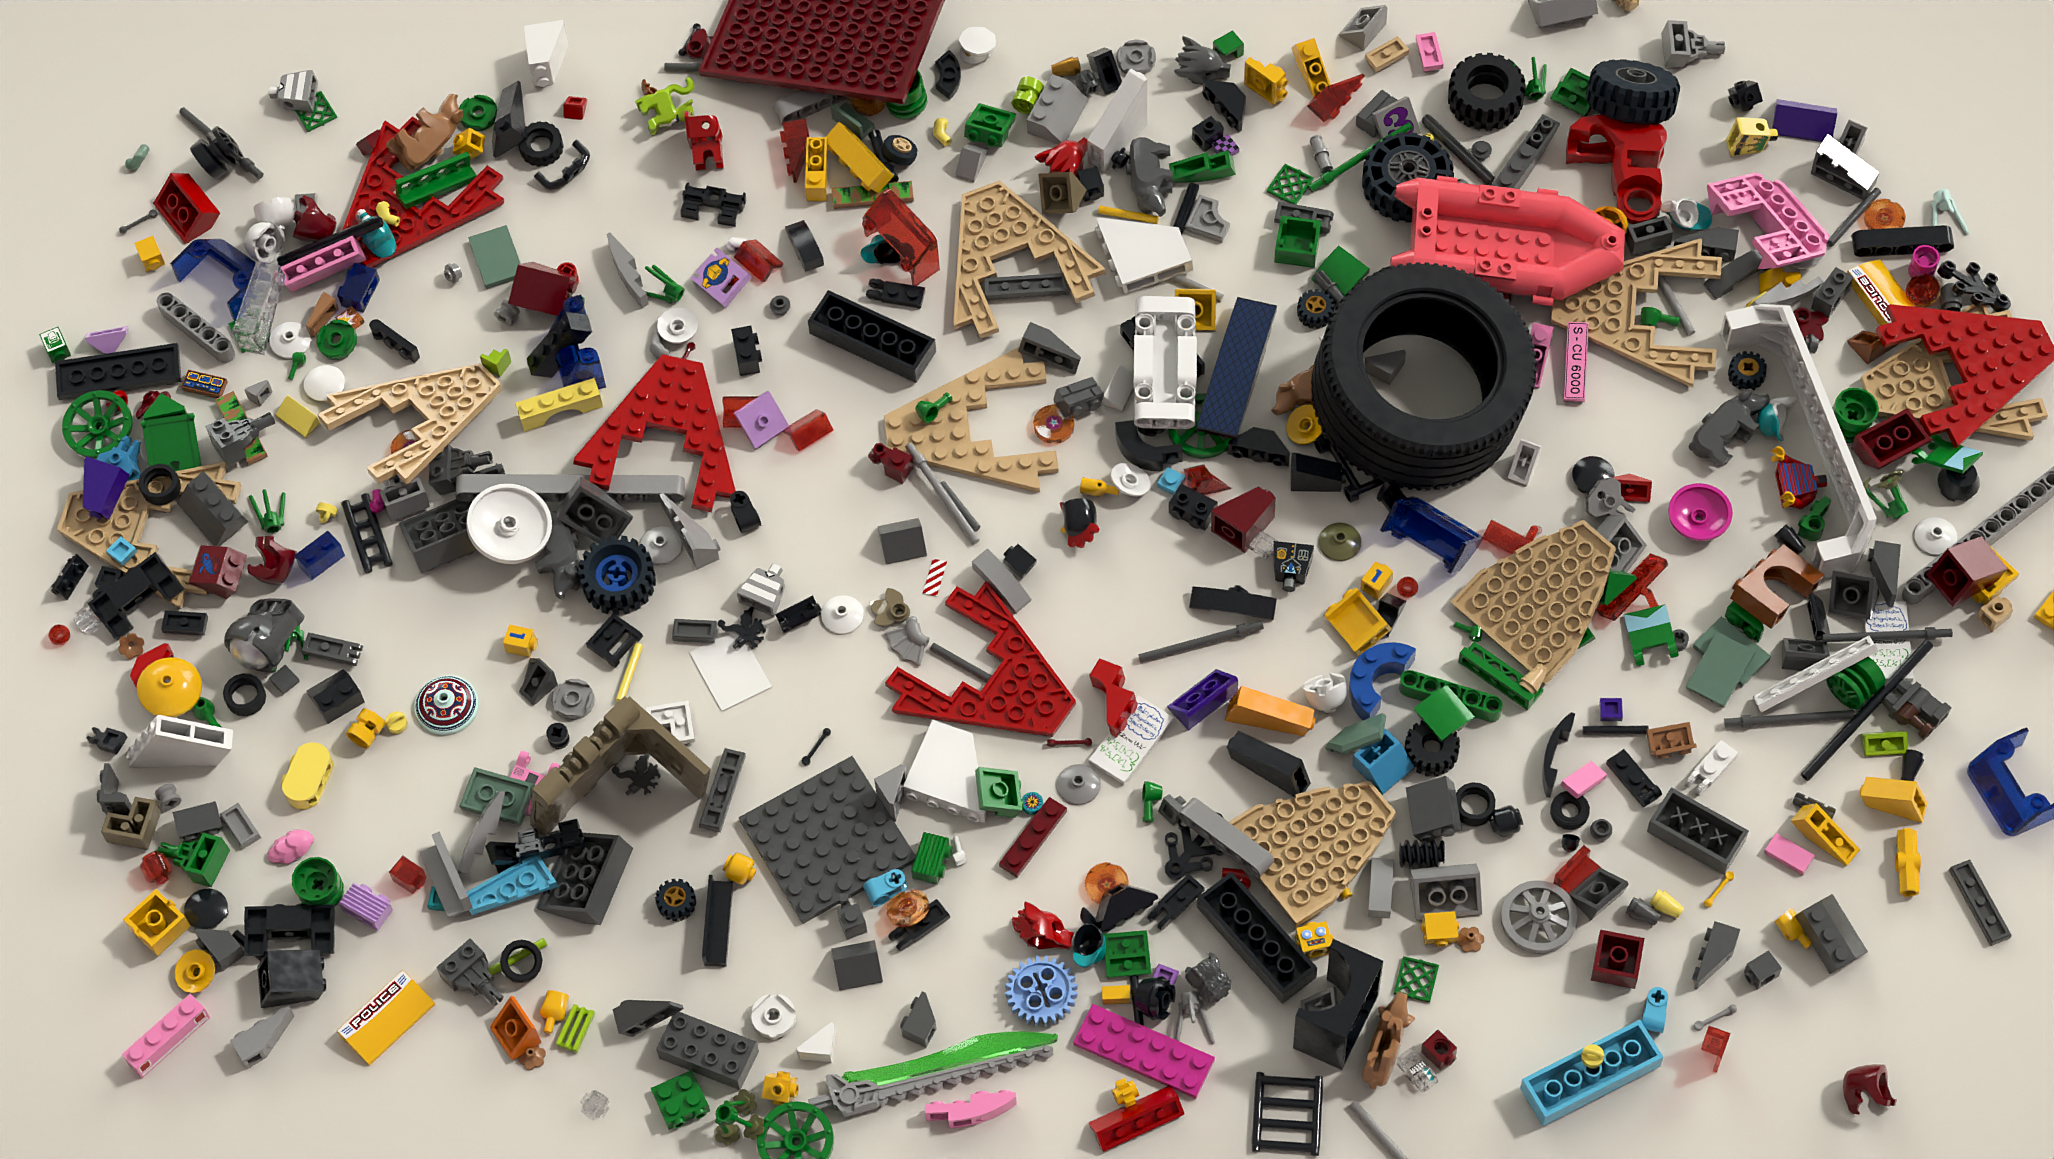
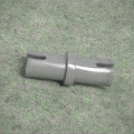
M1320 135L1312 136L1309 142L1314 151L1313 157L1320 167V172L1323 174L1327 171H1332L1333 166L1329 160V151L1325 148L1322 137Z

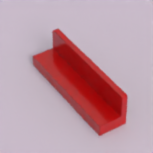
M1167 1086L1136 1100V1104L1126 1108L1123 1106L1090 1121L1089 1126L1096 1135L1100 1149L1104 1152L1184 1115L1185 1113L1177 1093L1170 1086Z

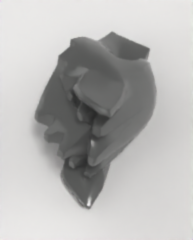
M1182 37L1185 44L1182 48L1184 52L1178 53V57L1175 59L1179 62V66H1181L1180 69L1174 70L1177 76L1188 78L1192 83L1203 85L1204 80L1230 77L1231 64L1222 62L1215 50L1201 46L1188 37Z

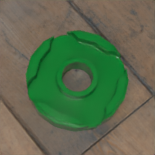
M474 95L473 98L465 99L459 107V110H463L461 124L465 128H471L477 132L492 127L498 111L494 100L485 95ZM477 110L483 111L481 115L473 114Z
M332 320L329 324L321 327L318 332L317 347L329 359L339 360L347 357L357 344L356 331L344 320ZM337 335H340V341L336 344H333V338Z

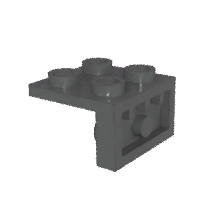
M104 763V769L100 771L101 790L97 791V802L100 803L102 811L106 815L107 812L128 816L132 804L126 794L117 792L119 780L110 763Z

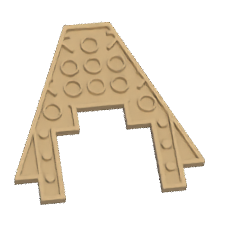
M1000 180L962 194L954 327L958 329L974 323L980 339L999 332V327L979 284L985 282L984 278L997 277V272L992 263V260L1027 247H1029L1035 263L1055 256L1075 303L1095 296L1089 280L1105 274V269Z
M1696 239L1624 261V269L1621 272L1564 300L1553 299L1551 323L1567 330L1568 322L1589 323V341L1684 385L1693 387L1694 370L1715 371L1717 349L1654 345L1655 326L1634 325L1636 292L1657 293L1658 275L1720 279L1722 257L1701 256L1702 239Z
M1971 304L1960 311L2012 317L2010 310L1989 314L1987 305L1975 306ZM1921 338L1863 374L1860 379L1863 389L1871 393L1878 402L1879 411L1877 416L1890 418L1908 408L1916 420L1921 423L1919 419L1922 415L1954 406L1947 392L1951 384L1944 367L1945 363L1953 362L1948 350L1929 355ZM2042 398L2006 404L1976 432L2030 441L2034 437L2030 423L2046 420L2048 413Z
M1018 347L884 415L888 448L893 450L895 447L910 455L905 446L912 442L918 452L926 458L927 465L1040 492L1038 475L1059 473L1056 450L994 457L992 440L971 442L967 410L987 408L985 390L1047 383L1044 361L1023 364V356L1021 352H1018ZM946 392L952 396L953 400L939 409L937 417L931 423L922 421L915 411V407L920 401L934 403Z
M481 363L328 394V402L333 407L319 413L318 418L328 430H331L381 404H384L393 414L411 405L426 420V422L412 428V433L418 441L367 467L368 473L378 484L398 475L407 485L502 390V386Z
M225 462L175 471L181 483L179 495H182L187 484L202 471L217 484L233 504H237L242 485L241 482L223 480L228 467ZM167 476L156 477L149 483L148 490L151 493L164 492L171 486L172 480ZM139 479L126 482L110 520L102 517L100 520L90 517L89 512L83 508V490L69 493L57 527L61 535L113 568L122 570L124 575L130 568L136 567L154 552L158 553L157 545L141 543L140 540L150 510L171 513L174 501L160 506L153 505L143 497L139 489ZM120 536L137 550V553L123 566L106 552ZM168 566L185 588L168 603L178 609H182L187 592L202 595L208 594V591L188 584L192 570ZM156 591L154 593L163 600H165L159 591Z

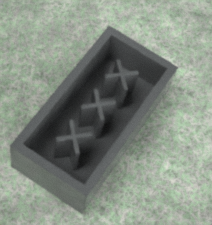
M1671 787L1650 819L1647 832L1725 875L1746 842L1749 830Z
M682 1012L672 1015L656 1048L659 1059L689 1071L692 1070L694 1073L741 1090L759 1052L756 1041Z

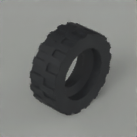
M541 121L526 126L527 140L518 145L524 161L532 166L540 167L548 166V164H553L563 153L562 148H564L559 129L553 124ZM538 137H547L550 140V146L546 150L535 151L531 147V142Z

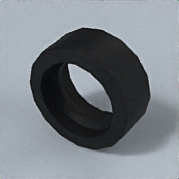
M155 464L146 468L138 481L143 497L153 505L160 506L174 501L181 490V483L177 473L166 464ZM167 476L171 478V486L164 492L151 493L148 490L149 483L156 477Z
M242 673L228 680L224 686L223 697L232 713L238 716H249L261 710L265 704L266 692L258 677ZM252 685L256 688L257 695L251 702L236 704L233 701L232 695L239 687Z
M1471 782L1464 784L1458 789L1456 797L1460 822L1476 827L1487 823L1492 818L1496 801L1489 787L1481 783ZM1470 794L1482 796L1487 801L1486 811L1478 815L1465 812L1461 805L1463 798Z
M521 939L513 941L505 947L501 954L500 965L502 972L508 979L513 982L524 983L531 981L538 975L543 959L537 945ZM516 949H527L534 956V967L526 974H516L509 967V956Z

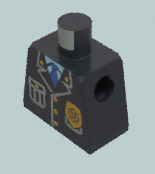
M1274 541V575L1276 581L1283 582L1282 589L1284 591L1293 592L1295 591L1296 583H1305L1313 559L1314 545Z

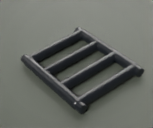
M1263 1072L1256 1073L1252 1129L1253 1152H1259L1260 1149L1311 1152V1155L1319 1156L1323 1076H1315V1079L1265 1076ZM1264 1085L1314 1088L1313 1100L1264 1097ZM1263 1106L1313 1109L1312 1122L1262 1118ZM1262 1127L1312 1131L1311 1143L1261 1140Z

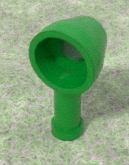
M1643 307L1640 314L1643 326H1656L1660 321L1677 327L1680 319L1677 316L1673 317L1662 314L1660 310L1653 307Z
M946 392L934 403L920 401L916 405L915 411L922 421L931 423L937 417L939 409L953 400L952 396Z
M200 697L192 708L194 716L199 720H206L211 726L222 728L213 716L215 712L213 703L209 699Z
M1144 781L1142 788V801L1144 803L1143 822L1145 823L1154 821L1152 817L1153 802L1161 800L1163 792L1162 786L1149 781Z

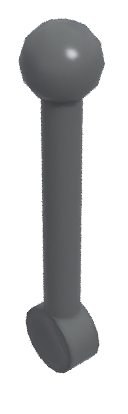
M152 209L148 215L127 226H121L119 228L120 233H126L128 229L149 218H156L158 216L157 211Z

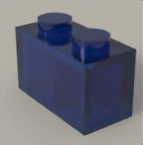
M354 263L351 270L349 269L346 274L343 286H340L338 289L337 297L342 307L364 313L380 281L377 269Z
M326 531L294 556L300 569L312 581L342 559L345 554L341 544L329 531Z

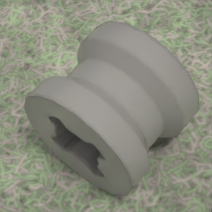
M503 300L501 308L496 309L494 315L501 323L511 325L513 317L518 316L520 310L517 306L508 304V300Z
M165 784L155 791V796L160 800L162 810H171L181 803V798L176 794L174 784Z

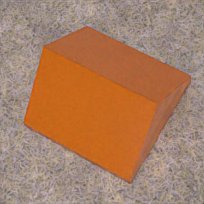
M510 996L491 1024L490 1029L510 1059L515 1060L526 1053L528 1048H534L542 1042L536 1028L515 997Z

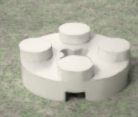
M764 995L752 1007L751 1019L753 1027L763 1037L777 1040L788 1034L795 1025L797 1018L794 1005L783 995ZM772 1012L773 1014H775L776 1012H778V1019L772 1021L769 1020V1013Z

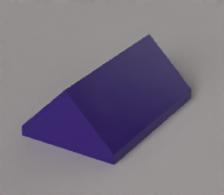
M1777 99L1772 129H1776L1780 136L1823 142L1827 134L1833 138L1837 108Z
M1215 669L1167 707L1189 731L1234 696L1238 691V678Z

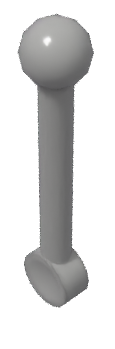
M1732 1004L1728 1009L1704 1021H1696L1694 1027L1700 1031L1704 1025L1728 1013H1735L1737 1007Z

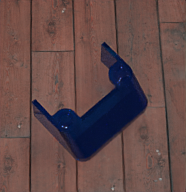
M220 238L194 240L170 263L179 282L207 255L235 274L233 276V283L239 291L227 302V306L234 321L239 319L273 284L272 275L268 270Z
M1414 496L1395 501L1380 529L1381 532L1392 531L1391 535L1401 540L1410 537L1443 557L1444 567L1448 569L1447 572L1450 574L1460 571L1483 540V537L1477 532Z
M2027 727L1996 740L1971 760L1967 768V774L2003 833L2008 836H2017L2054 819V803L2050 805L2047 798L2039 793L2025 796L2004 762L2013 756L2015 748L2023 745L2029 732Z

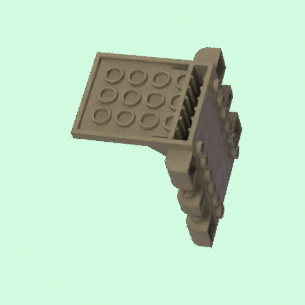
M624 696L604 716V720L600 721L593 728L594 733L589 738L584 736L573 747V752H569L562 760L564 763L559 768H552L532 789L530 826L534 829L537 828L538 833L542 836H547L566 817L567 812L582 797H586L597 785V781L612 766H616L626 755L650 754L699 799L706 793L711 769L630 696L628 698Z

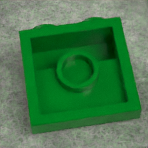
M978 103L965 124L964 137L968 138L971 142H984L989 147H1002L1008 138L1009 129L1015 121L1016 113Z
M978 767L975 770L979 810L995 811V816L1015 818L1023 810V800L1020 793L1021 781L1018 777V771Z
M692 1070L651 1087V1091L668 1129L680 1128L687 1121L703 1118L707 1112H710L709 1105Z

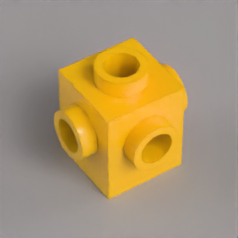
M471 128L464 130L454 137L452 153L459 155L468 152L470 160L483 153L485 136Z
M777 1071V1074L770 1073L766 1075L762 1098L773 1100V1104L776 1105L793 1101L799 1091V1085L796 1084L797 1078L791 1077V1073Z

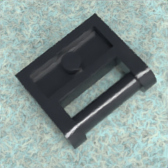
M613 613L590 638L586 646L606 660L612 667L616 668L620 664L619 660L636 641L639 642L643 638V635L639 630ZM628 633L630 635L628 639L612 655L610 653L611 649Z

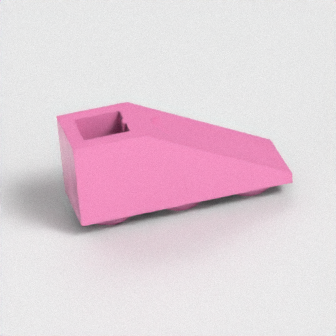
M1533 322L1530 335L1535 346L1534 351H1536L1537 360L1534 387L1540 388L1554 327Z

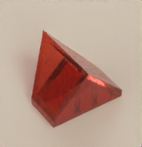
M1204 464L1184 469L1188 487L1203 495L1232 489L1210 473Z

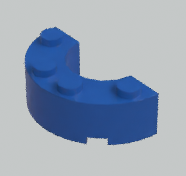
M1396 642L1382 643L1367 649L1357 658L1350 673L1349 695L1354 711L1362 720L1375 716L1381 707L1382 697L1375 692L1372 686L1373 682L1379 676L1387 673L1401 675L1404 671H1407L1415 661L1416 648Z

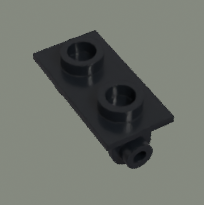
M78 554L68 558V562L61 571L63 575H59L54 584L51 585V592L55 595L60 593L66 600L69 599L89 567Z
M812 595L775 615L783 633L821 615L820 611L822 610Z

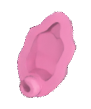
M302 829L289 831L285 836L274 841L273 846L267 853V858L271 863L289 864L306 854L314 842V837L309 831Z

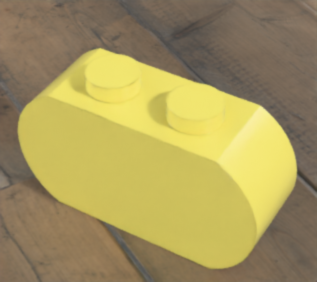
M311 742L300 746L296 754L292 755L289 762L290 768L281 780L282 790L287 801L297 809H309L318 804L334 767L327 748L319 743Z

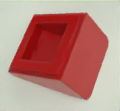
M569 96L563 104L564 118L582 120L585 114L587 99Z

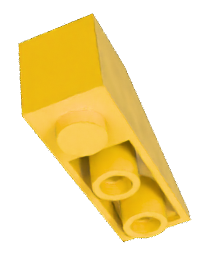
M1315 38L1297 43L1291 47L1297 66L1314 100L1334 95Z
M807 137L805 174L807 201H827V137Z

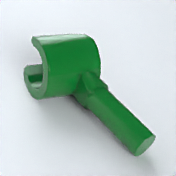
M304 352L293 353V364L288 379L293 380L298 364L306 363Z
M1455 622L1454 627L1470 633V640L1475 642L1481 641L1482 630L1479 626L1469 627Z

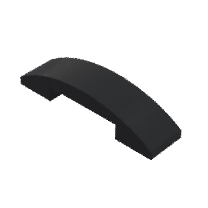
M1192 586L1189 608L1215 610L1274 620L1277 598L1224 589Z
M1572 712L1557 725L1547 744L1542 768V782L1545 795L1549 798L1551 797L1558 772L1557 769L1550 767L1559 739L1565 741L1569 739L1575 718V713Z

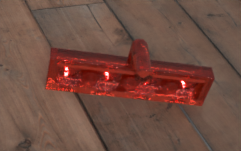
M1491 520L1482 539L1510 554H1514L1515 550L1532 542L1536 534L1542 532V527L1538 525L1531 526L1525 537L1495 520Z
M1650 553L1631 573L1637 579L1607 606L1601 604L1598 607L1597 612L1599 616L1615 621L1639 595L1645 596L1650 608L1659 606L1652 590L1647 587L1668 566L1667 560Z

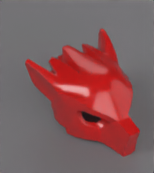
M1083 137L1078 142L1066 140L1034 157L1038 162H1045L1046 166H1050L1049 173L1072 172L1078 177L1077 171L1083 170V158L1088 151V139Z
M1025 901L1024 909L1018 911V917H1012L1014 930L1021 933L1019 935L1020 938L1028 946L1037 947V950L1050 948L1069 950L1071 948L1074 933L1064 928L1062 921L1057 915L1048 911H1042Z

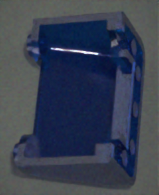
M582 295L570 297L564 302L550 330L566 312L586 314ZM575 344L559 352L562 364L559 372L563 387L594 378L598 389L606 388L600 359L595 349L590 347L579 349L578 344Z

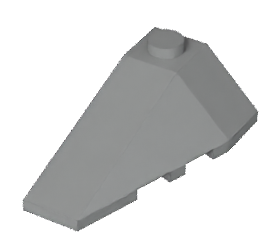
M663 493L659 494L661 505L679 535L695 568L698 570L719 560L718 551L721 549L717 540H712L706 530Z

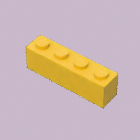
M838 122L827 134V149L835 156H839L838 161L842 165L851 168L849 172L856 179L860 178L862 180L860 184L866 190L870 191L872 189L879 193L894 176L867 146L841 122Z

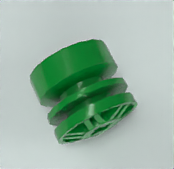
M919 70L916 72L904 104L886 102L890 114L896 118H913L923 112L927 106V94Z
M1861 388L1843 390L1837 396L1832 407L1846 443H1853L1857 434L1871 428L1879 411L1878 402L1875 397Z
M1869 656L1826 678L1827 686L1831 693L1842 704L1855 710L1861 708L1864 702H1867L1870 696L1878 692L1886 682L1881 668Z
M310 857L302 861L292 874V886L302 904H334L335 907L341 901L344 894V884L334 865L327 859Z

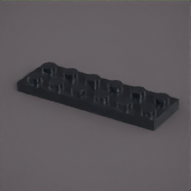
M178 343L55 361L56 388L59 400L78 398L85 393L98 390L114 392L117 390L124 391L182 382Z

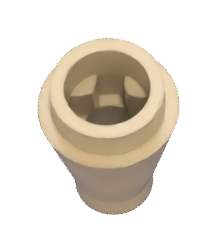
M1538 663L1534 669L1520 679L1519 685L1532 694L1537 693L1546 674L1549 672L1548 669Z

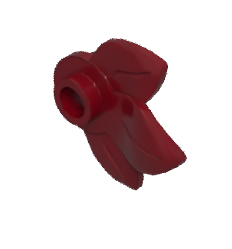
M704 28L693 33L692 40L686 46L687 55L691 58L704 59L713 36H707Z
M1807 308L1796 309L1793 313L1803 338L1813 334L1819 341H1822L1824 332L1821 326L1829 321L1826 315L1819 311L1810 312Z
M149 391L144 395L142 405L136 412L137 419L143 416L161 393ZM167 391L161 392L162 394H164V395H166L167 397L171 398V395L169 394V392H167Z

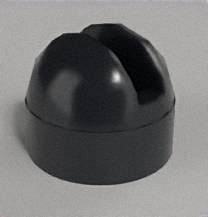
M1564 834L1561 841L1563 849L1567 852L1575 851L1579 846L1580 838L1573 834Z

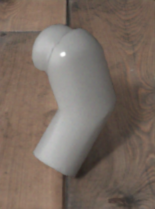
M654 332L650 343V352L657 358L662 354L669 355V350L661 344L662 337L659 335V332Z

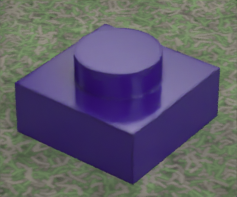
M1600 698V721H1622V698Z

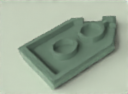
M1381 713L1345 727L1328 742L1325 749L1332 752L1336 750L1339 754L1345 755L1382 741L1386 715Z

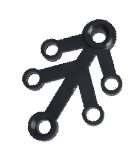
M1947 260L1941 263L1937 272L1942 278L1951 279L1955 277L1960 280L1952 287L1954 293L1958 295L1973 294L1970 298V302L1973 305H1990L1997 312L2010 308L2011 302L2009 298L2001 294L1996 285L1998 277L1995 274L1988 273L1984 278V283L1990 288L1989 291L1986 289L1978 273L1981 268L1977 263L1970 262L1966 268L1967 273L1970 274L1972 279L1957 271L1956 265L1952 261Z
M1181 819L1178 820V828L1181 830L1184 852L1179 858L1176 848L1178 836L1173 832L1167 833L1165 836V844L1168 846L1170 860L1165 865V873L1173 880L1183 878L1186 872L1201 870L1209 872L1212 870L1213 860L1210 857H1203L1200 862L1187 863L1191 857L1213 854L1218 856L1224 855L1214 845L1200 847L1206 839L1199 834L1192 841L1190 827L1182 826ZM1172 837L1175 841L1169 842L1168 839ZM1204 862H1209L1211 865L1208 866V867H1205V866L1203 865V863H1204ZM1178 866L1180 869L1175 871L1172 867Z

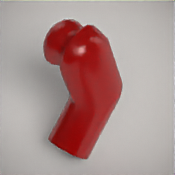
M1222 869V878L1232 871L1247 889L1250 887L1251 881L1243 870Z

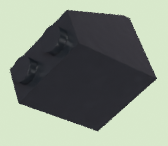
M267 950L257 966L261 1008L318 1000L322 993L326 991V979L322 975L324 958H321L320 950Z

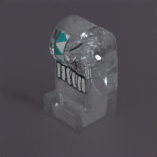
M1412 1046L1398 1057L1397 1066L1422 1093L1438 1083L1437 1076L1421 1058L1415 1046Z

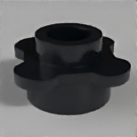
M1124 147L1113 154L1111 158L1113 169L1116 167L1121 169L1127 163L1129 155L1125 153L1126 149Z

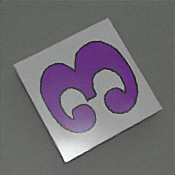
M1407 96L1372 113L1381 139L1408 122L1412 125L1413 129L1405 134H1410V132L1417 133V135L1421 134L1412 104Z

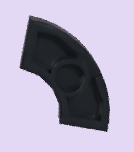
M948 50L935 61V66L940 70L941 74L939 81L935 84V88L950 100L960 86L961 70L957 58Z

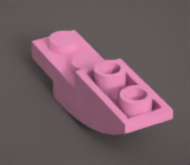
M1000 1090L998 1093L978 1091L975 1094H970L971 1103H966L963 1100L946 1104L941 1101H934L930 1104H925L926 1120H948L949 1128L976 1125L993 1119L1017 1104L1016 1092H1011L1010 1090Z

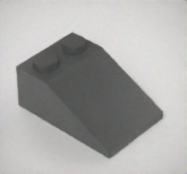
M581 476L557 510V519L599 544V539L605 538V541H610V536L616 535L618 540L633 519L629 512L602 489Z

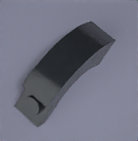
M1134 420L1115 422L1118 447L1123 456L1133 465L1149 471H1163V464L1165 463L1176 464L1183 462L1182 444L1159 447L1151 446L1139 437Z

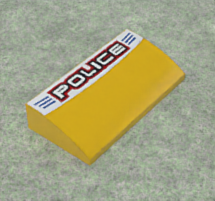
M1881 260L1866 262L1847 271L1848 274L1853 276L1852 289L1880 326L1892 323L1886 311V307L1889 304L1915 307Z
M402 970L337 1030V1033L370 1066L434 1007L435 1003Z

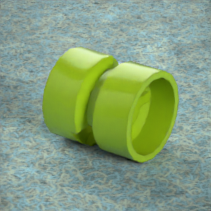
M1022 77L1012 99V107L1023 114H1030L1044 89L1043 83L1033 77Z

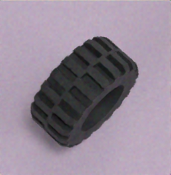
M1487 52V55L1478 53L1475 54V57L1468 56L1464 62L1460 61L1451 73L1448 89L1450 110L1455 114V118L1458 121H1464V125L1468 127L1473 126L1476 130L1483 128L1486 131H1492V128H1503L1504 124L1506 126L1511 124L1513 119L1519 116L1520 110H1522L1526 88L1524 75L1517 65L1514 66L1512 60H1506L1500 54L1495 56L1493 53ZM1479 84H1490L1498 87L1504 94L1498 98L1488 100L1473 95L1469 89Z

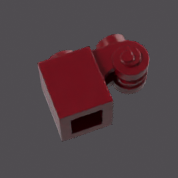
M876 443L868 454V458L872 463L878 465L882 463L884 465L886 476L901 484L905 482L913 470L912 456L895 447L892 450L882 443Z

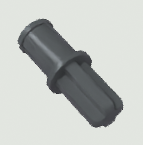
M1323 270L1317 271L1313 276L1314 280L1325 291V294L1329 293L1337 306L1344 297V294L1338 289L1337 283L1332 282Z

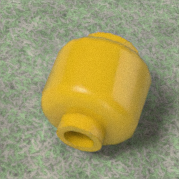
M735 853L733 856L729 855L722 869L725 871L727 879L740 885L745 884L747 880L752 881L757 869L753 868L754 860L741 853Z

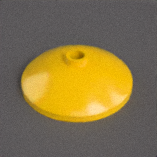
M163 658L151 663L143 670L137 682V695L141 705L148 712L156 716L177 717L185 714L196 705L202 693V680L199 672L191 663L180 658ZM166 679L171 680L169 683H164Z

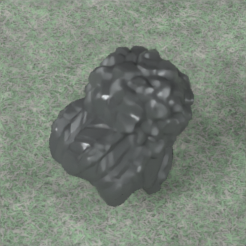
M1206 952L1209 958L1202 960L1195 967H1187L1185 969V979L1193 988L1198 989L1200 997L1205 1001L1208 1000V1002L1214 1003L1229 994L1231 979L1220 969L1219 960L1215 954Z

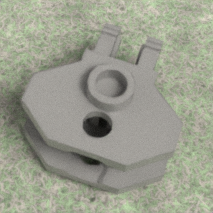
M1611 477L1597 481L1585 498L1586 512L1593 517L1605 514L1624 516L1616 511L1620 505L1632 513L1636 509L1624 501L1625 498L1621 496V483ZM1601 491L1602 496L1598 498L1597 494Z

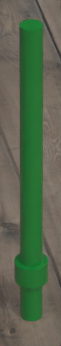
M1408 122L1386 137L1390 135L1395 136L1397 133L1403 132L1405 134L1412 130L1413 127ZM1375 144L1334 170L1320 175L1321 178L1308 185L1310 191L1314 192L1323 185H1329L1334 181V178L1366 159V155L1370 150H1373Z

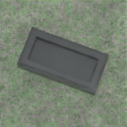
M674 619L672 640L715 643L717 621Z

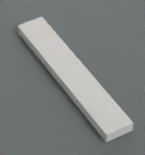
M1867 636L1754 695L1753 699L1759 710L1763 712L1878 652V649L1870 636Z

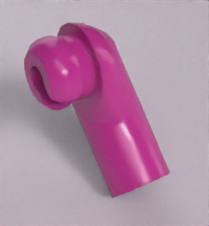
M380 489L372 491L373 501L370 502L369 509L373 513H380L384 509L380 495L382 490Z

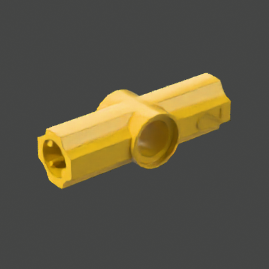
M1903 828L1897 830L1896 833L1897 853L1895 869L1899 877V894L1904 897L1919 895L1920 892L1919 872L1921 856L1917 849V831L1912 828Z

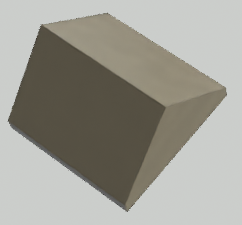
M1072 172L1038 174L1042 214L1074 213L1077 211L1086 188Z

